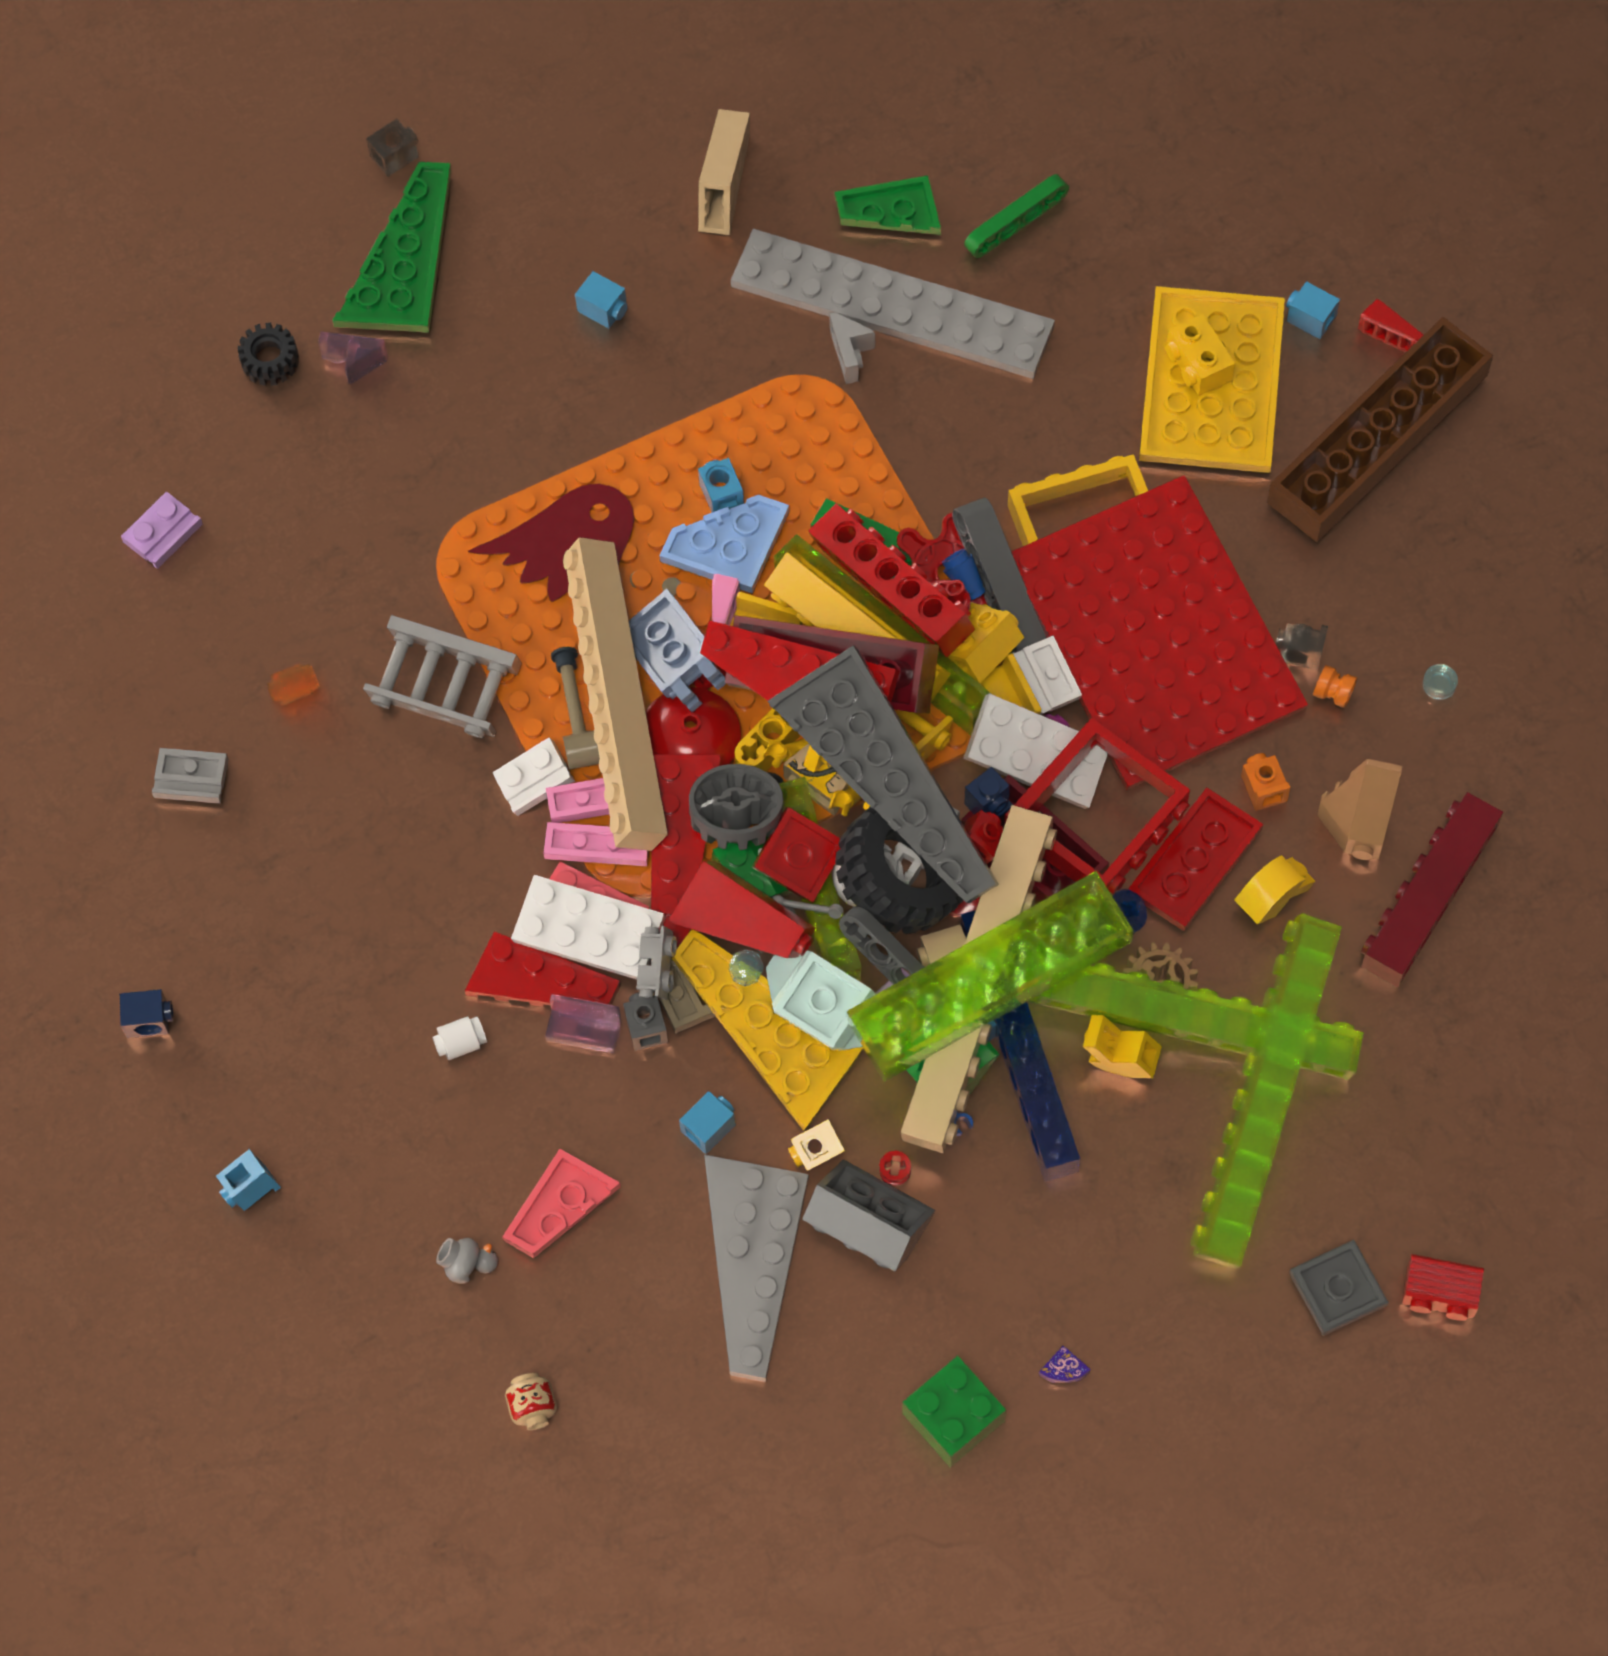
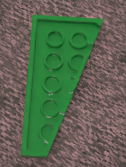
M419 162L403 190L402 199L397 208H393L388 217L389 222L385 230L380 232L359 270L360 275L356 283L347 292L344 305L340 312H336L332 320L334 327L429 333L452 172L450 163Z

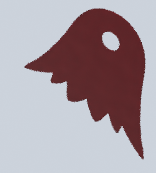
M588 484L571 490L523 524L489 542L468 550V552L475 554L510 553L504 560L503 565H513L527 561L520 577V583H531L549 576L547 584L548 597L553 602L568 592L569 581L567 569L563 565V558L565 552L569 550L579 537L614 542L619 565L633 529L634 513L630 501L618 489L604 484ZM596 504L606 505L609 509L608 517L602 521L592 519L590 516L591 507Z

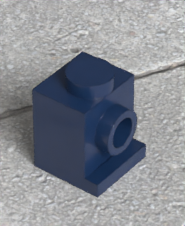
M991 766L965 786L964 804L974 815L983 810L984 812L994 813L1001 818L1013 805L1009 801L1010 786Z

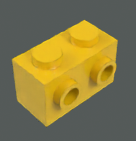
M1203 313L1168 329L1167 343L1165 344L1166 353L1171 361L1178 363L1184 382L1187 386H1192L1198 396L1233 380L1235 362Z

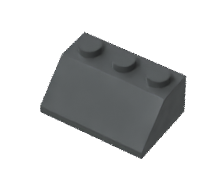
M843 1159L817 1184L802 1220L811 1224L816 1231L829 1234L840 1240L847 1248L859 1251L874 1259L875 1263L879 1266L896 1271L911 1254L936 1210Z

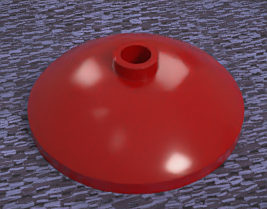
M690 687L702 703L693 712L677 696L672 699L662 694L649 705L645 713L653 755H721L720 766L731 764L735 759V748L741 741V727L733 708L719 695L706 689ZM692 721L696 723V726L688 728L684 724Z

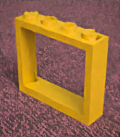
M1134 454L1126 457L1115 456L1105 463L1094 466L1084 465L1070 473L1063 475L1052 474L1042 481L1031 484L1021 483L1008 490V508L1022 545L1025 546L1038 540L1026 506L1127 477L1135 496L1147 492V486Z

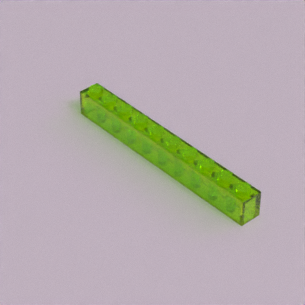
M1303 913L1294 918V921L1289 920L1286 925L1283 940L1287 941L1284 954H1278L1273 967V974L1277 975L1274 988L1269 987L1263 1000L1262 1007L1267 1008L1263 1022L1258 1021L1253 1033L1252 1041L1257 1042L1253 1055L1249 1054L1243 1066L1242 1075L1247 1076L1243 1089L1238 1088L1232 1103V1109L1236 1110L1233 1123H1227L1222 1136V1143L1226 1144L1223 1157L1218 1156L1212 1169L1211 1177L1216 1178L1212 1192H1206L1202 1202L1201 1211L1206 1212L1202 1226L1197 1225L1192 1235L1191 1246L1195 1247L1193 1253L1195 1257L1232 1269L1241 1267L1342 926Z
M1028 946L1026 950L1020 948L1015 956L1007 997L1089 1017L1092 1015H1104L1113 1023L1346 1080L1351 1078L1357 1071L1364 1032L1354 1030V1026L1344 1022H1334L1333 1025L1320 1022L1318 1016L1312 1014L1290 1015L1286 1014V1009L1282 1007L1266 1005L1265 1008L1252 1005L1251 1000L1242 997H1231V1000L1217 997L1218 993L1210 989L1199 988L1197 991L1184 989V985L1177 981L1164 980L1163 983L1149 980L1148 975L1140 972H1129L1128 975L1115 972V968L1107 964L1096 963L1094 966L1082 964L1081 959L1075 956L1061 955L1058 958L1046 955L1047 951L1038 947Z

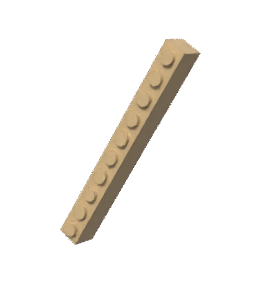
M579 537L569 550L565 552L563 565L567 569L568 593L572 598L574 609L573 622L577 626L578 650L583 660V679L585 684H587L589 694L588 706L595 728L594 740L598 745L599 769L603 774L605 785L604 798L606 803H608L610 814V831L614 836L615 847L652 851L668 833L614 542Z
M1014 805L1011 806L990 868L999 885L980 897L901 1130L902 1140L944 1154L946 1145H953L958 1124H954L958 1110L964 1112L970 1091L965 1090L969 1077L975 1079L981 1061V1058L976 1057L980 1044L986 1046L992 1025L987 1023L991 1011L997 1013L1000 1007L1003 992L998 990L1002 978L1008 980L1013 968L1014 959L1009 958L1013 946L1019 947L1025 927L1020 925L1024 913L1030 915L1036 897V894L1031 893L1035 881L1041 882L1047 863L1042 861L1045 850H1052L1056 840L1057 830L1053 829V819L1051 816Z

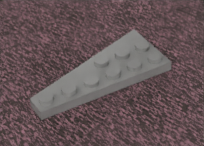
M704 1155L730 1375L766 1382L809 1174Z

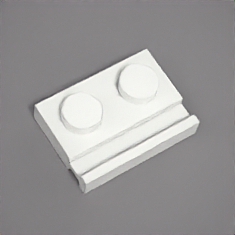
M1054 636L1029 645L1016 653L1013 652L1041 707L1040 715L1081 698L1082 693Z
M550 737L492 772L506 800L509 802L512 812L517 816L547 798L546 788L571 784L575 781L569 773L568 767L555 742Z

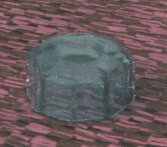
M745 949L734 953L728 970L734 982L748 986L759 981L764 965L758 953Z

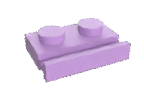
M166 491L121 535L123 543L146 561H150L158 569L203 523L198 515L195 516L191 513L190 509Z

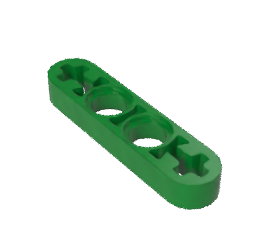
M1057 174L1048 177L972 231L965 240V248L975 258L983 257L1063 200L1069 191V185Z

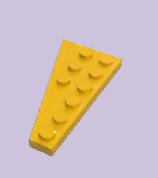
M691 929L677 948L672 960L802 1130L806 1131L860 1056L864 1047L840 1051L838 1049L832 1050L775 1014L767 978L698 931Z

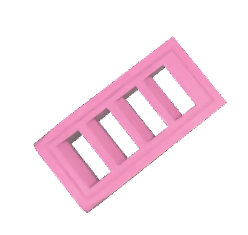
M721 574L713 575L712 621L730 626L737 608L736 597L738 592H740L738 578Z

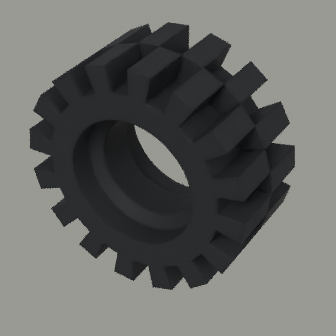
M265 323L266 328L261 329L260 324L255 325V332H252L249 328L245 332L247 338L241 336L239 340L241 346L238 345V356L243 371L247 377L250 376L252 382L256 383L259 379L260 385L266 386L267 380H270L271 386L277 385L276 379L278 378L283 383L287 381L286 373L292 377L295 373L294 367L298 368L299 354L294 337L291 336L287 328L283 331L282 325L276 324L273 329L271 323ZM275 347L281 351L280 355L271 361L264 362L256 358L258 352L264 348Z

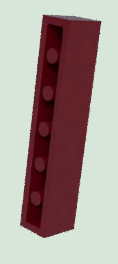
M1468 792L1461 802L1454 800L1445 816L1449 820L1445 828L1443 829L1438 826L1429 841V845L1432 846L1427 856L1421 853L1412 868V872L1416 873L1411 882L1404 880L1395 895V898L1399 900L1393 910L1387 907L1380 918L1378 926L1382 928L1376 937L1370 935L1363 945L1361 953L1365 957L1362 968L1399 987L1499 826L1503 811Z

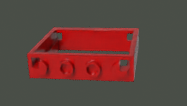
M1091 718L1019 798L1014 806L1037 812L1096 745L1169 798L1103 875L1056 840L1052 850H1045L1043 856L1045 860L1103 902L1110 893L1114 894L1116 890L1119 891L1126 881L1124 876L1131 868L1136 871L1143 864L1148 855L1146 851L1152 844L1158 846L1169 832L1167 827L1174 819L1180 821L1183 818L1184 812L1190 806L1188 803L1190 789L1095 719ZM1010 810L1005 814L1004 827H1005V824H1006V821H1007V818H1008V815H1009Z

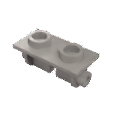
M661 926L660 934H658L659 928L645 927V932L641 933L639 958L652 959L651 966L638 965L636 990H639V997L653 998V992H655L656 997L667 1000L668 991L671 992L674 985V974L670 970L671 957L675 956L677 950L676 936H673V930L665 926Z

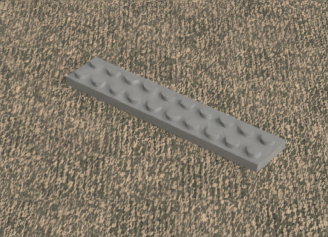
M756 229L752 230L731 278V287L828 317L830 313L836 312L871 330L1031 379L1035 377L1055 324L1054 319Z

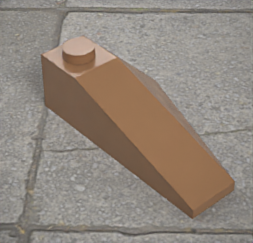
M1367 759L1350 772L1347 781L1336 783L1333 792L1326 791L1322 794L1317 816L1344 853L1352 854L1353 857L1360 860H1379L1403 766Z

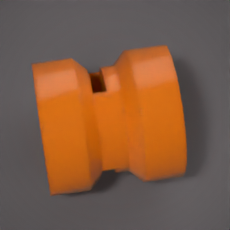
M1325 665L1315 686L1313 696L1320 699H1330L1332 697L1335 705L1345 709L1358 678L1350 674L1340 677L1341 674L1337 673L1335 668Z

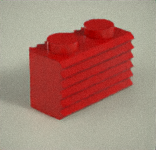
M1412 1254L1408 1262L1402 1304L1410 1305V1309L1418 1313L1427 1314L1431 1313L1432 1310L1446 1312V1317L1458 1321H1465L1468 1317L1474 1318L1479 1307L1484 1268Z

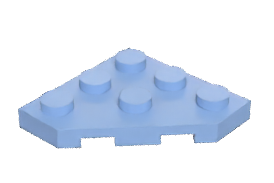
M756 495L746 499V503L729 509L725 507L703 516V520L687 526L685 523L671 529L659 555L660 562L711 580L714 574L738 578L740 590L753 593L789 514V505Z

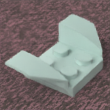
M806 950L803 956L799 955L797 958H784L774 955L766 966L774 1013L832 1050L838 1049L840 1051L883 1043L902 1016L901 1013L878 1000V995L872 989L812 951Z

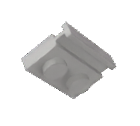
M160 748L154 776V788H152L151 792L153 797L221 804V792L224 788L228 756L226 753Z

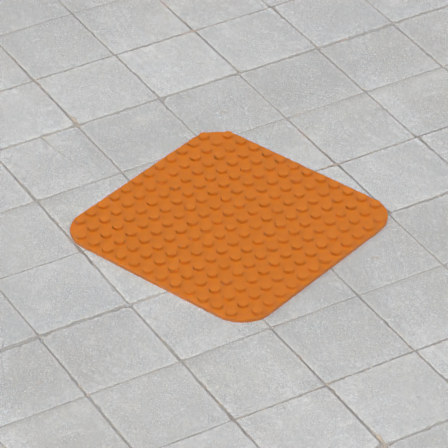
M786 375L769 380L480 508L460 519L448 531L437 555V577L441 590L467 639L516 654L522 663L517 675L507 672L506 676H502L496 696L525 752L550 737L555 742L568 767L563 736L571 735L572 728L562 676L557 671L556 663L551 660V653L561 647H573L577 650L578 656L575 659L577 668L574 672L586 731H594L595 729L593 717L588 706L589 694L587 684H585L583 679L584 666L582 655H580L578 650L577 626L573 622L574 609L572 598L567 592L559 599L551 602L548 597L547 587L549 576L531 583H520V577L527 561L513 565H503L504 560L510 553L475 554L469 553L468 550L513 530L536 516L566 493L580 486L588 484L609 485L621 491L631 503L634 513L633 529L618 565L628 621L663 592L662 584L664 580L674 577L681 582L676 588V596L674 597L702 633L706 634L709 620L712 621V580L660 562L659 555L672 528L684 523L687 526L703 520V516L711 513L699 485L698 468L713 460L721 461L729 458L743 489L744 503H746L748 498L761 495L789 505V514L753 593L740 590V592L777 603L771 597L773 592L764 584L786 552L800 554L907 640L928 643L823 552L808 532L811 528V522L827 498L898 532L904 528H914L922 537L929 540L934 539L858 407L843 389L826 379L811 375ZM723 482L714 484V486L716 487H722L726 485V483ZM596 504L590 509V516L596 521H602L609 515V509L604 504ZM943 565L939 566V580H950L943 572L945 567ZM632 573V583L636 588H634L630 583V576ZM636 659L646 711L649 705L663 693ZM480 664L486 677H488V666ZM951 674L932 700L930 713H916L935 727L948 715L954 718L949 730L952 736L946 747L941 751L936 749L925 759L931 771L965 755L984 700V695L977 682ZM693 683L689 685V687H696ZM728 683L719 690L714 685L707 689L722 697L733 708L739 719L741 740L772 709L768 700L753 690L729 686ZM901 720L915 744L925 737ZM689 721L684 725L688 728H693L696 726V723ZM769 733L765 737L774 740L779 738L781 735L778 733ZM800 736L796 741L801 740V739H804V738H803L802 736ZM782 762L778 768L771 766L766 771L779 775L785 783L783 812L786 807H790L816 824L842 813L843 809L840 808L835 815H832L784 779L783 764L785 762ZM599 764L571 770L568 767L569 773L575 780L572 783L603 778ZM861 798V800L858 801L851 808L856 807L864 803L865 801ZM610 814L562 823L610 827ZM717 839L711 844L706 842L703 861H712L713 849L718 847ZM652 851L648 853L647 866L583 862L587 871L594 879L629 897H651Z

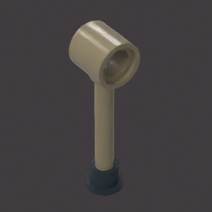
M561 647L551 653V660L556 663L557 671L562 676L572 728L571 735L563 736L568 767L571 770L599 764L600 757L598 745L594 740V731H586L574 672L577 668L575 660L578 656L577 650L573 647Z

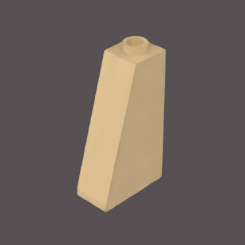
M718 110L699 179L698 231L730 235L750 136V113Z

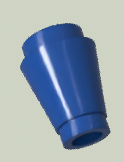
M965 549L958 550L942 561L945 567L943 572L951 581L960 580L963 582L970 595V601L986 592L973 555L968 554Z

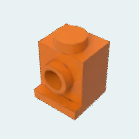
M1258 753L1249 757L1246 761L1247 764L1243 765L1241 777L1255 811L1287 802L1291 787L1289 782L1285 780L1276 755L1266 757L1265 753ZM1268 774H1269V776H1270L1269 778H1264V777H1262V776L1268 775Z

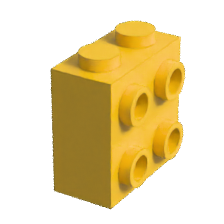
M971 602L969 611L972 615L969 617V620L975 630L947 658L938 651L937 663L952 675L981 683L1025 637L1018 628L1019 622L1017 618L1009 611H1000L986 604L980 605Z

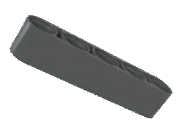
M983 497L953 509L954 525L964 549L968 554L973 555L986 590L983 595L987 605L1000 611L1007 610L1017 618L1019 622L1018 628L1025 637L1009 654L1016 653L1029 645L1046 639L1045 632L1028 597L1024 581L989 500Z

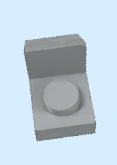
M836 312L830 313V333L845 383L858 382V369L863 368L860 352L875 348V332Z

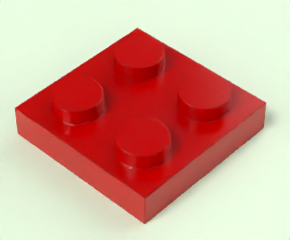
M786 807L777 827L770 834L752 868L812 903L836 863V852L841 849L838 844L840 838L790 807Z

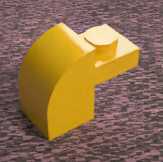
M1281 855L1264 866L1245 885L1234 900L1258 925L1276 917L1290 898L1308 891L1316 881L1308 874L1303 864L1296 861L1293 857L1285 859Z
M1104 1015L1091 1016L1083 1048L1091 1054L1089 1063L1103 1071L1130 1078H1154L1162 1048L1145 1031H1121Z

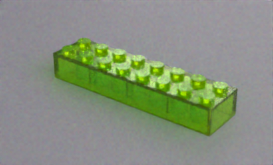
M1095 871L847 1011L848 1023L883 1082L1128 945L1132 942L1133 929L1101 877Z

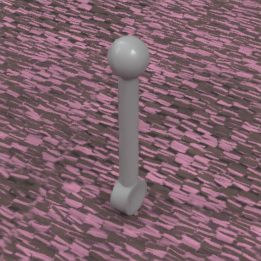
M775 895L772 898L782 906L828 913L834 919L840 918L843 913L842 906L838 904H832L828 907L786 900L781 895Z

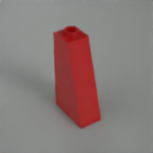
M717 861L702 862L669 918V921L674 924L784 958L803 956L813 943L811 935L816 929Z

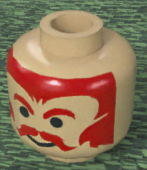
M528 1373L514 1378L511 1381V1386L506 1390L505 1399L512 1422L517 1425L527 1426L528 1430H537L549 1424L548 1419L556 1413L557 1404L551 1383L546 1378L539 1377L538 1373Z

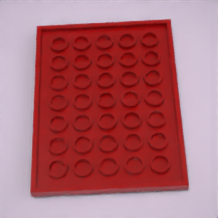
M1185 475L1011 551L1026 586L1028 597L1047 638L1054 636L1082 693L1079 701L1089 720L1091 718L1095 719L1164 771L1169 772L1307 708L1308 703ZM1108 754L1126 791L1146 782Z

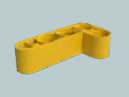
M772 708L736 746L734 753L735 764L754 766L766 772L772 766V762L775 759L772 756H763L768 744L771 741H779L783 744L795 742L801 735ZM769 733H778L781 735L779 738L774 740L765 737Z

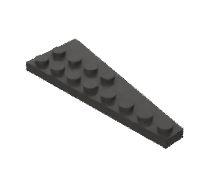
M853 645L768 700L770 706L838 772L843 780L871 808L877 811L888 825L966 903L972 902L999 885L856 646Z

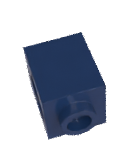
M161 989L120 993V1026L127 1038L169 1034L168 1022L174 1021L172 1001L166 1000Z

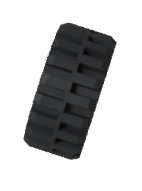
M869 807L847 827V831L841 836L838 843L841 849L836 852L835 862L836 865L841 866L836 871L838 882L844 883L845 889L842 892L847 901L851 899L856 907L867 910L880 924L885 925L889 932L898 933L902 929V932L905 934H914L919 930L925 931L940 922L964 901L919 855L918 857L922 861L926 872L925 888L909 886L892 873L884 856V841L893 840L905 844L909 848L911 846L888 825L875 809Z

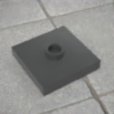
M1355 1240L1302 1263L1289 1271L1292 1280L1323 1336L1386 1307L1389 1303Z

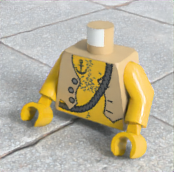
M805 739L787 744L771 741L768 744L763 756L775 758L772 766L778 768L782 762H785L783 764L784 779L832 815H835L842 808L841 815L846 817L849 809L861 800V797L830 764H823L814 773L803 766L810 746Z

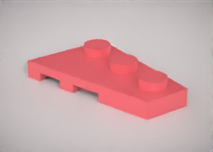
M559 1149L506 1230L503 1240L535 1258L621 1188L620 1182Z

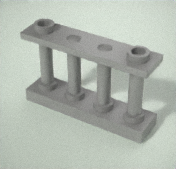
M391 615L387 629L394 636L393 640L396 643L380 686L377 687L367 683L364 685L363 690L371 698L370 702L383 708H389L390 705H394L465 728V733L477 738H483L484 734L495 737L496 730L486 719L502 676H506L507 672L514 675L518 674L522 664L518 656L508 651ZM413 643L425 646L427 653L411 696L408 697L392 692L408 647H412ZM444 653L457 656L458 664L442 707L423 700L439 657H443ZM479 663L488 666L489 674L474 715L471 717L455 712V708L470 667Z

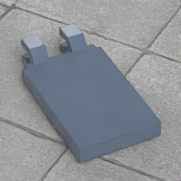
M668 589L664 590L629 620L635 658L667 698L671 697L674 699L677 696L693 712L702 704L689 687L697 678L704 674L717 690L726 684L724 675L715 666V663L700 654L705 635Z

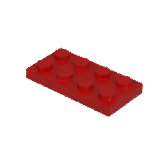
M1206 787L1129 886L1127 894L1182 931H1185L1262 831L1263 824Z

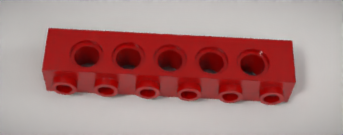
M836 503L808 530L817 546L928 643L939 645V652L947 658L975 630L969 620V617L972 615L971 612L959 600L955 603L951 602L948 599L950 595L938 582L935 581L931 585L926 580L928 576L917 564L913 563L909 566L905 562L906 557L896 546L891 545L888 548L883 544L885 540L876 529L871 526L867 530L862 526L864 522L852 509L846 512Z

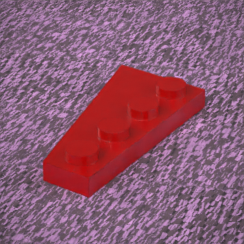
M494 931L470 978L465 994L472 997H478L479 995L494 997L495 1000L507 1002L510 1000L529 1002L530 1005L544 1007V1004L559 1006L563 1010L607 1016L621 984L617 979L551 953L514 943L510 937Z

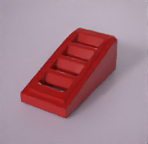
M1376 299L1360 315L1358 329L1361 332L1404 352H1407L1424 335L1380 299Z

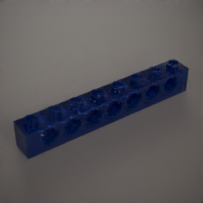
M976 910L961 914L960 925L966 939ZM1013 963L1009 979L1002 978L998 990L1003 992L1000 1007L997 1013L991 1011L990 1017L997 1025L996 1038L1044 1182L1079 1173L1080 1156Z

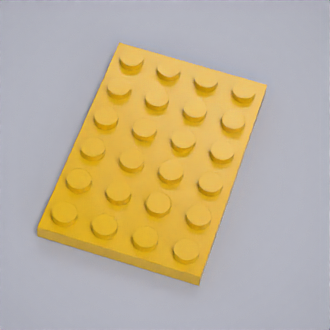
M1156 286L1139 461L1270 473L1285 298ZM1203 313L1234 360L1235 368L1233 380L1198 396L1194 388L1187 386L1184 382L1178 363L1171 361L1168 357L1165 344L1167 343L1168 329Z

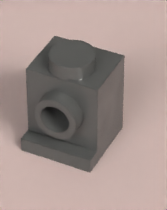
M639 993L630 996L629 1002L623 1003L634 1051L668 1043L667 1031L658 997L654 995L653 998L639 997ZM650 1014L646 1019L639 1018V1016Z

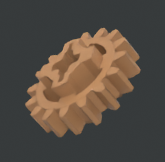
M1152 942L1148 952L1139 947L1137 950L1138 958L1129 956L1127 960L1129 967L1123 968L1122 977L1127 979L1123 981L1122 990L1131 991L1128 994V1003L1138 1001L1137 1011L1141 1013L1145 1008H1148L1152 1018L1155 1017L1157 1011H1162L1164 1017L1169 1018L1170 1009L1172 1008L1180 1014L1183 1010L1182 1002L1191 1004L1193 1000L1191 993L1196 992L1198 983L1193 981L1197 979L1198 970L1189 969L1192 966L1193 959L1191 957L1182 959L1183 949L1180 947L1175 952L1169 951L1170 945L1167 942L1164 944L1163 949H1158L1155 942ZM1177 969L1182 975L1183 984H1181V979L1176 977L1175 971ZM1167 973L1166 980L1162 979L1153 987L1154 980L1158 981L1161 977L1163 978ZM1137 976L1139 977V981L1144 983L1145 988L1143 991L1140 989L1138 985Z

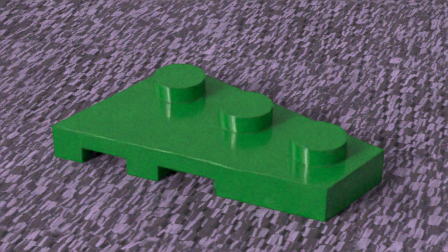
M928 175L835 192V202L841 225L941 235V226Z

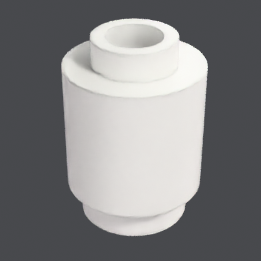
M467 1016L436 1028L438 1035L432 1037L439 1056L446 1054L448 1060L480 1049V1045L487 1043L478 1016L471 1019Z

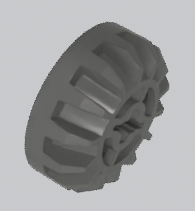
M728 764L715 767L702 774L694 782L689 794V815L691 816L693 830L699 832L701 839L710 844L717 839L718 847L724 850L727 849L729 843H738L740 851L747 849V843L750 840L755 846L763 844L766 841V836L769 837L777 827L783 813V795L777 781L767 772L750 765ZM751 824H759L757 826L749 828Z

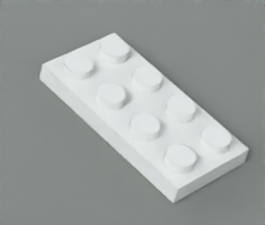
M987 694L984 697L963 759L987 769L992 766L997 773L1006 777L1010 775L1016 781L1031 786L1079 731L997 696ZM1096 745L1052 796L1083 809L1089 808L1108 753Z
M534 875L511 939L514 943L637 980L638 965H649L651 959L639 958L641 933L645 932V927L659 928L658 934H660L661 926H663L666 917L664 913Z

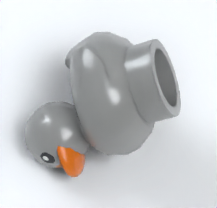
M448 1238L440 1247L436 1262L444 1267L445 1274L451 1281L467 1283L470 1281L469 1275L474 1267L481 1273H490L495 1270L498 1265V1257L492 1251L491 1244H486L480 1250L478 1243L473 1239L464 1238L456 1241Z

